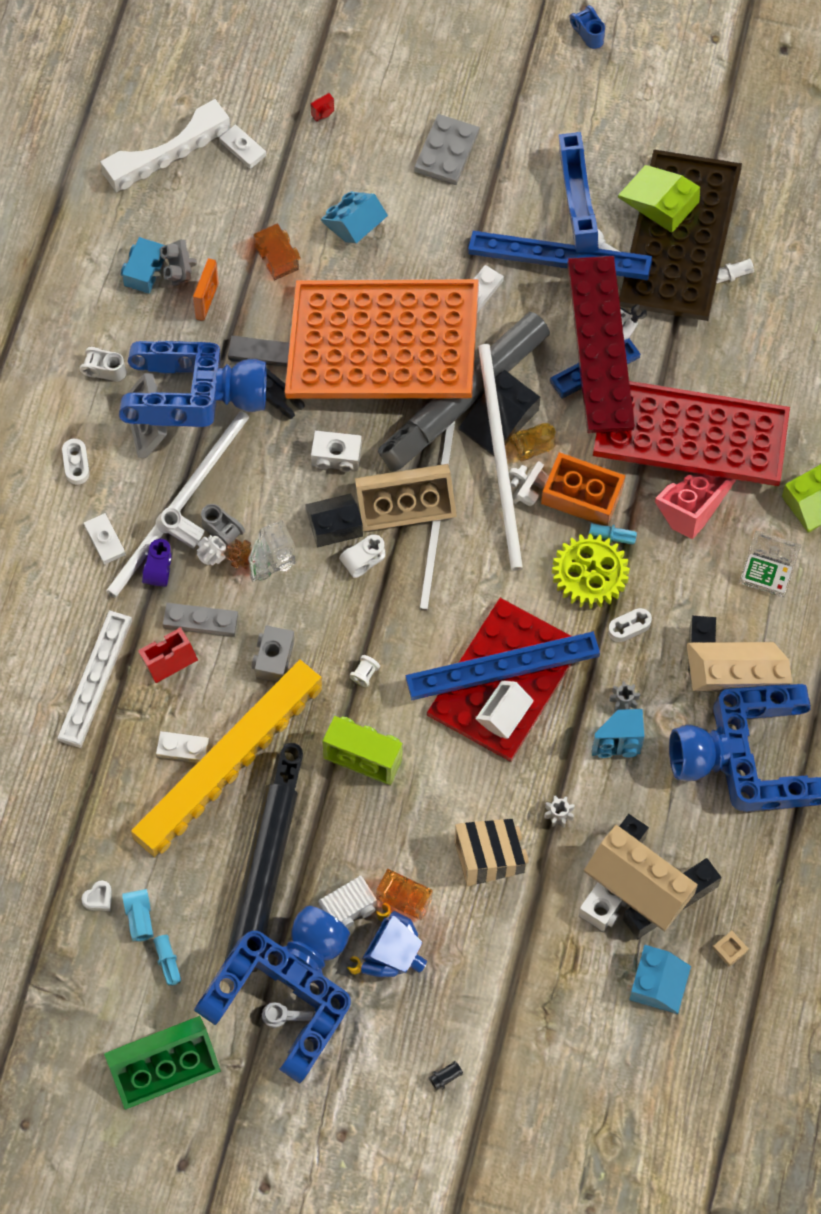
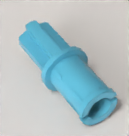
M591 523L589 531L595 539H597L599 534L602 540L610 538V543L615 541L635 544L637 532L615 528V525L611 527Z
M161 935L154 938L153 942L159 957L157 962L162 967L167 985L173 986L180 983L181 977L176 964L177 956L173 954L169 936Z

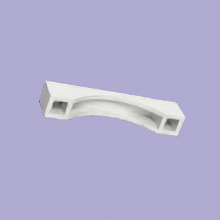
M214 99L197 108L187 127L168 143L144 151H118L100 161L102 174L116 193L122 189H127L138 180L149 177L160 168H166L171 162L184 158L191 151L204 147L211 140L221 137L230 129V119L217 100Z

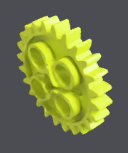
M589 533L588 539H584L580 534L578 542L570 538V546L563 543V551L557 550V558L553 559L554 567H552V574L555 575L553 576V583H558L557 591L564 590L563 598L571 596V604L579 600L580 607H582L585 602H588L589 608L592 609L593 603L597 602L601 608L603 600L611 604V596L618 599L619 591L624 592V584H627L629 579L626 575H629L630 568L626 567L628 559H622L624 551L617 552L618 544L610 546V538L603 542L601 541L602 537L600 534L596 540L593 539L591 533ZM586 553L589 554L591 557L583 558L581 554ZM602 565H610L612 569L606 570L602 568ZM576 572L580 576L572 577L569 573ZM592 583H597V584H599L601 587H600V588H592V587L590 586V584H592Z

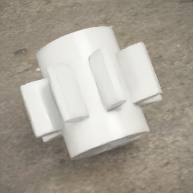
M210 535L206 538L204 536L197 543L199 546L197 555L204 564H219L226 558L223 554L226 551V545L219 537H212Z
M554 796L552 804L546 802L545 808L549 811L545 813L544 818L551 819L552 827L556 824H561L564 828L567 819L569 821L574 819V815L570 812L574 810L575 805H569L567 797L558 799ZM559 809L563 810V812H560V814L555 813L558 812Z

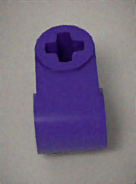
M156 539L151 542L143 570V584L167 587L172 559L171 546L168 541Z

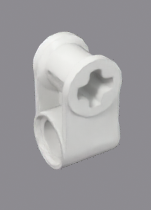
M88 347L85 354L87 356L84 364L79 369L82 374L113 382H118L125 378L127 371L124 359L119 353L95 347Z
M378 535L367 536L361 542L346 549L339 559L352 577L357 578L385 558L384 541Z

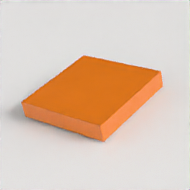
M208 258L193 295L196 320H205L219 285L217 262L214 259Z

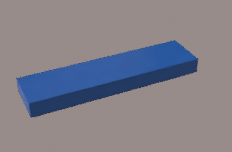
M630 338L624 340L627 365L639 359L641 355ZM579 363L550 378V383L561 399L582 389Z

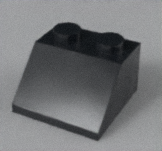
M351 493L305 504L317 548L363 537L362 520L357 503Z

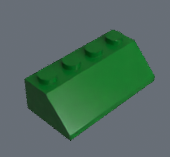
M200 1016L104 1053L125 1110L221 1072L207 1029Z

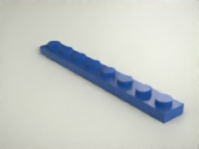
M480 231L472 232L468 248L470 255L567 269L568 258L614 256L616 276L648 280L652 263V256L605 249L576 253L575 245Z
M593 631L405 675L412 701L600 657V651Z

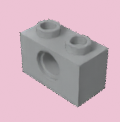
M265 626L264 634L260 633L258 637L257 647L260 648L259 654L254 655L251 667L255 669V677L257 679L278 682L287 673L295 641L294 631ZM275 651L278 653V655L275 657H269L267 656V653Z

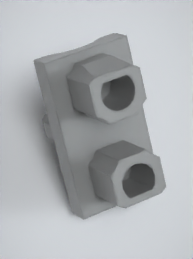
M180 239L160 248L161 257L169 261V266L165 267L163 271L164 279L172 281V286H178L182 282L192 280L191 267L197 265V260L189 258L186 240Z

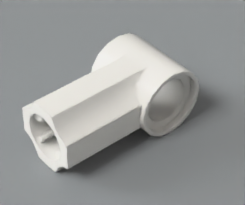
M173 507L166 508L156 519V526L160 532L171 534L191 548L197 545L205 531L184 518L180 511ZM164 516L171 517L173 519V525L167 524L164 520Z

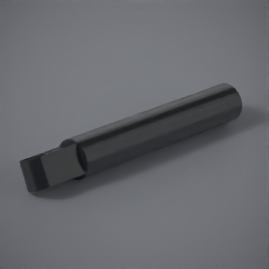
M293 742L285 744L277 754L271 782L265 786L225 960L238 940L246 933L259 931L266 935L298 796L295 788L303 758V750L298 744ZM284 753H291L294 756V761L288 760ZM282 775L285 776V781H286L287 783L283 782L284 779H283V777H281ZM248 940V948L256 951V943L253 940ZM254 967L252 972H256L258 968Z

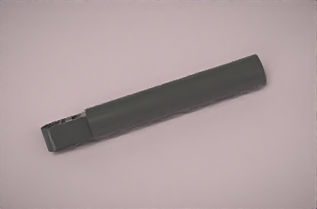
M528 312L490 346L495 379L504 370L507 372L511 371L550 335L547 324L536 313ZM480 356L474 361L472 398L431 399L380 446L378 453L390 471L394 472L403 468L481 398L485 390Z

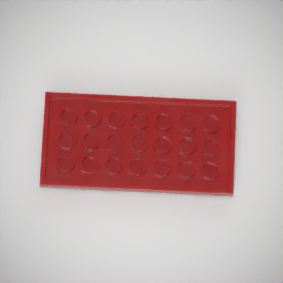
M629 381L635 424L634 431L596 433L593 456L780 486L790 407Z

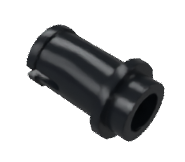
M453 1061L440 1071H433L429 1080L435 1090H443L446 1084L462 1076L463 1071L459 1064Z

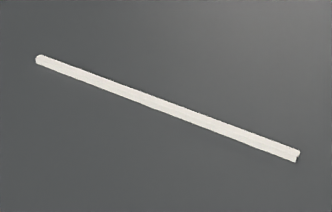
M455 421L446 429L441 465H449ZM434 520L432 524L420 610L421 608L428 609L440 520Z

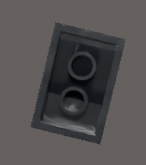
M504 370L495 379L504 445H506L539 411L541 397ZM484 392L459 426V430L494 456Z

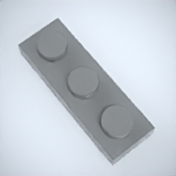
M166 603L163 628L177 630L181 627L183 631L235 637L238 611Z

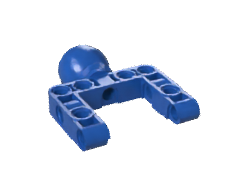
M136 341L130 346L128 364L133 369L158 373L188 372L193 373L191 393L153 392L127 393L123 395L119 417L125 423L155 426L206 427L214 422L216 401H223L225 405H228L231 401L237 408L247 412L265 410L267 371L266 362L247 359L238 362L233 368L228 364L224 368H220V347L211 342Z
M804 684L728 688L723 690L713 705L716 731L712 730L708 733L703 728L694 725H683L671 731L669 757L674 777L677 780L690 782L705 777L711 770L715 773L721 770L726 775L732 806L743 812L821 805V777L808 778L807 775L779 777L778 780L766 781L758 779L754 755L750 752L748 741L750 734L747 719L800 715L809 712L811 705L807 686ZM771 698L776 699L779 704L773 703ZM724 701L729 702L732 705V707L726 706L724 704ZM728 724L734 725L737 730L731 729ZM737 769L742 770L746 776L740 775ZM788 789H793L797 795L791 794ZM741 792L748 794L750 799L744 798Z
M306 906L298 913L294 920L291 931L293 941L288 942L287 946H280L259 931L246 933L238 940L197 1003L194 1011L216 1025L254 967L273 980H279L294 990L292 993L315 1008L313 1018L302 1028L287 1052L289 1053L287 1059L279 1068L280 1071L300 1084L313 1067L351 1005L349 994L323 976L322 968L325 967L324 961L336 958L345 949L350 936L349 930L342 922L326 911L317 907ZM248 940H253L256 943V951L248 948ZM269 954H273L277 957V966L271 965L269 963ZM221 981H224L229 985V993H224L221 991ZM311 983H315L319 987L318 995L311 992ZM332 997L339 1000V1009H335L331 1005ZM305 1039L313 1043L312 1052L305 1049Z

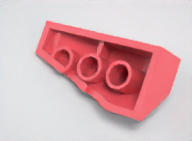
M699 473L694 476L688 475L684 477V481L668 485L656 497L655 503L673 530L693 539L706 525L736 479Z

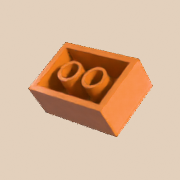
M559 452L543 489L541 504L599 525L608 526L623 491L626 475Z

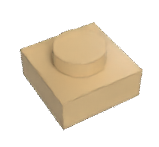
M730 931L712 948L728 967L733 965L749 950L733 931Z

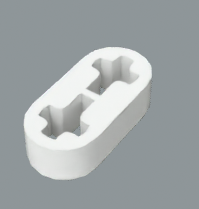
M639 608L615 618L609 624V637L615 642H624L646 632L651 625V614L646 609ZM637 617H640V619L645 618L643 625L640 622L635 623ZM615 627L624 628L623 634L615 632Z

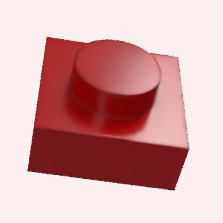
M330 93L311 103V116L315 121L327 118L334 112V98Z

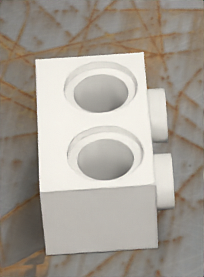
M597 882L580 907L578 916L604 932L607 926L613 927L619 917L617 912L620 907H626L628 904L617 896L611 895L608 889ZM601 907L607 911V914L600 916L594 910Z

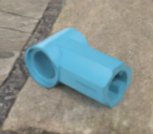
M147 889L122 893L125 913L129 919L132 941L141 942L154 937Z

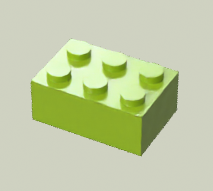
M334 715L322 741L323 759L390 786L402 762L403 743L393 735L384 736L377 733V730L370 726L362 727L357 725L348 717L342 716L340 718Z

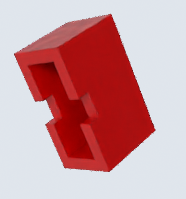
M181 627L164 636L165 640L158 644L154 641L138 650L155 683L198 661L193 647Z

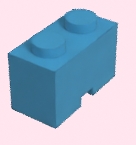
M139 237L136 245L133 244L131 246L128 263H124L121 269L124 286L150 294L156 281V277L153 274L155 270L160 271L165 261L160 253V248L165 245Z

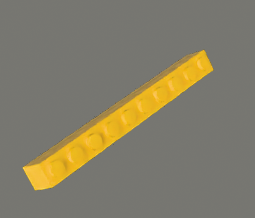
M300 659L131 830L133 839L154 858L159 853H164L170 847V841L176 835H182L186 831L188 823L193 818L197 819L204 812L206 804L210 800L215 801L222 793L221 789L227 783H233L238 777L239 771L244 766L248 767L254 761L255 754L260 749H266L272 742V737L277 732L281 733L288 726L289 720L293 715H299L304 710L305 703L310 698L314 699L319 695L322 690V677Z

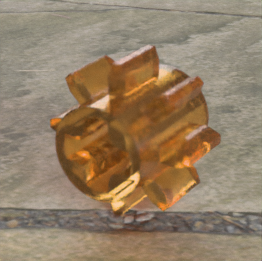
M235 539L234 544L227 546L229 555L226 556V559L232 561L231 566L236 569L239 566L247 569V565L250 564L249 557L253 549L250 547L251 542L245 539L242 543Z

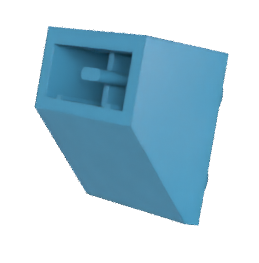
M350 191L342 197L341 202L327 209L326 215L320 220L343 241L357 244L381 223L388 214L375 194Z
M643 709L617 710L594 734L592 756L609 758L612 755H622L629 758L641 754L645 737Z

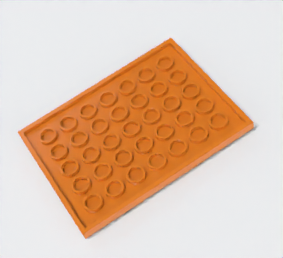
M296 280L285 384L286 399L472 398L479 280Z

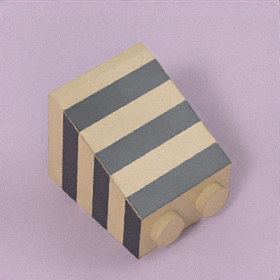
M513 819L455 824L454 842L467 886L525 873L526 864L529 863L526 849H521L519 842L522 840L519 826L515 827Z

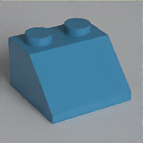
M644 945L629 1000L678 1014L691 966L669 951Z

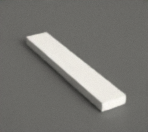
M109 610L57 739L59 742L79 748L82 747L132 623V617Z

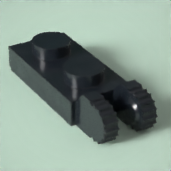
M266 368V400L276 409L279 408L286 417L292 419L295 413L284 403L288 400L285 397V383ZM289 399L298 409L302 410L305 407L301 399Z

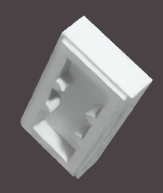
M236 124L219 137L220 143L250 169L266 157V151Z
M105 513L84 522V527L104 565L126 555Z

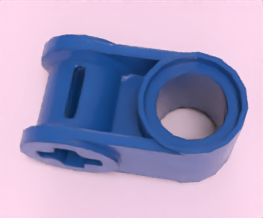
M591 5L577 14L572 13L569 15L572 27L578 32L588 47L597 49L603 46L605 25Z

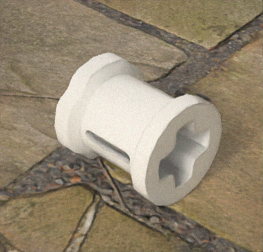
M362 655L360 664L355 672H351L350 678L362 687H368L371 676L375 671L379 670L380 665L373 658Z

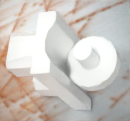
M538 461L535 466L530 467L527 474H525L527 467L521 465L519 469L511 468L509 476L512 479L510 485L515 488L518 483L520 484L512 496L513 503L516 504L521 501L528 506H532L536 502L539 494L530 487L532 484L540 489L545 487L549 476L541 470L544 464Z

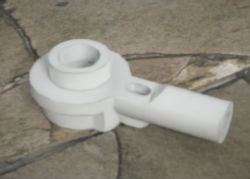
M276 1002L266 1005L262 1012V1020L267 1026L272 1028L280 1027L286 1021H310L313 1018V1011L287 1010L286 1006Z

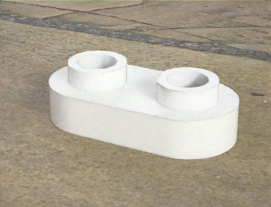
M70 439L62 447L65 474L70 483L79 485L86 482L89 478L85 444L81 440ZM74 451L79 452L77 455H71ZM76 472L82 473L80 476H74Z

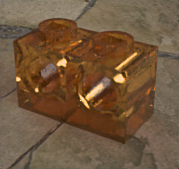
M388 868L376 889L377 900L387 903L391 907L419 920H422L432 901L433 895L432 889Z

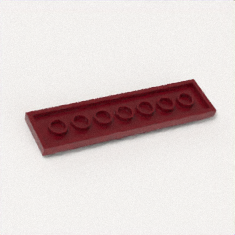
M614 256L568 258L567 265L587 433L634 431V415Z

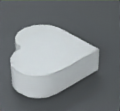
M106 881L96 882L91 890L83 893L81 898L83 906L91 911H111V886Z

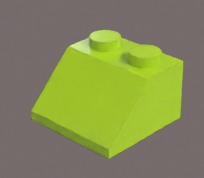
M821 464L786 483L781 496L808 533L821 526Z

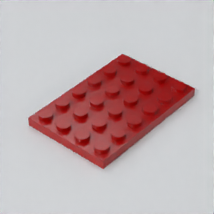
M500 597L459 662L571 637V635ZM572 663L438 694L427 711V716L512 762ZM501 681L517 682L534 700L508 739L492 733L476 720V717Z

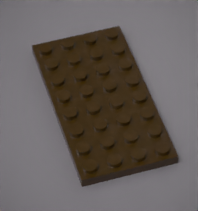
M654 149L650 166L682 175L700 187V200L673 232H670L639 212L630 253L652 256V263L648 280L624 277L619 296L620 307L632 308L638 304L640 305L638 310L709 321L742 163Z

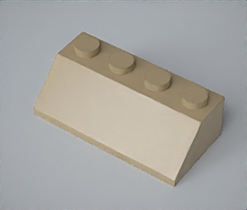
M448 464L355 478L363 531L457 517Z
M774 642L687 643L693 691H723L728 688L792 684L789 659Z
M615 825L601 842L584 869L586 874L664 932L694 896L698 885L618 825Z

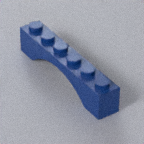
M581 132L559 134V154L576 253L599 251L598 228L590 198Z

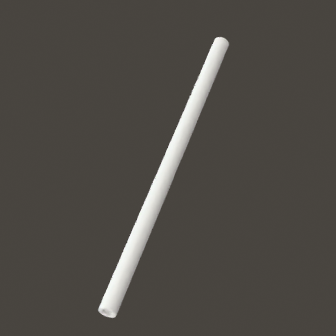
M482 344L478 346L507 546L511 570L516 571L523 569L492 357L490 345Z
M239 411L169 507L181 511L249 419L245 412ZM164 516L165 522L170 525L173 519L169 516ZM156 524L106 590L113 598L118 596L146 558L151 542L160 539L164 534L158 530Z

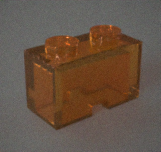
M278 223L253 234L254 246L262 260L265 258L268 260L269 263L266 264V267L274 281L299 270L300 254L296 247L292 248L287 231H282Z

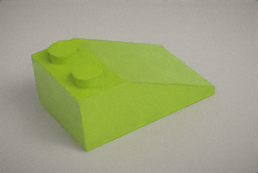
M645 165L620 192L618 198L665 229L673 232L699 203L700 187L682 175Z

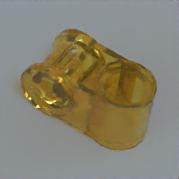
M542 423L514 433L509 440L511 444L515 445L518 452V460L525 461L536 455L551 451L555 447L556 431L551 424ZM546 435V436H549L550 438L547 439V440H544V439H541L540 437Z

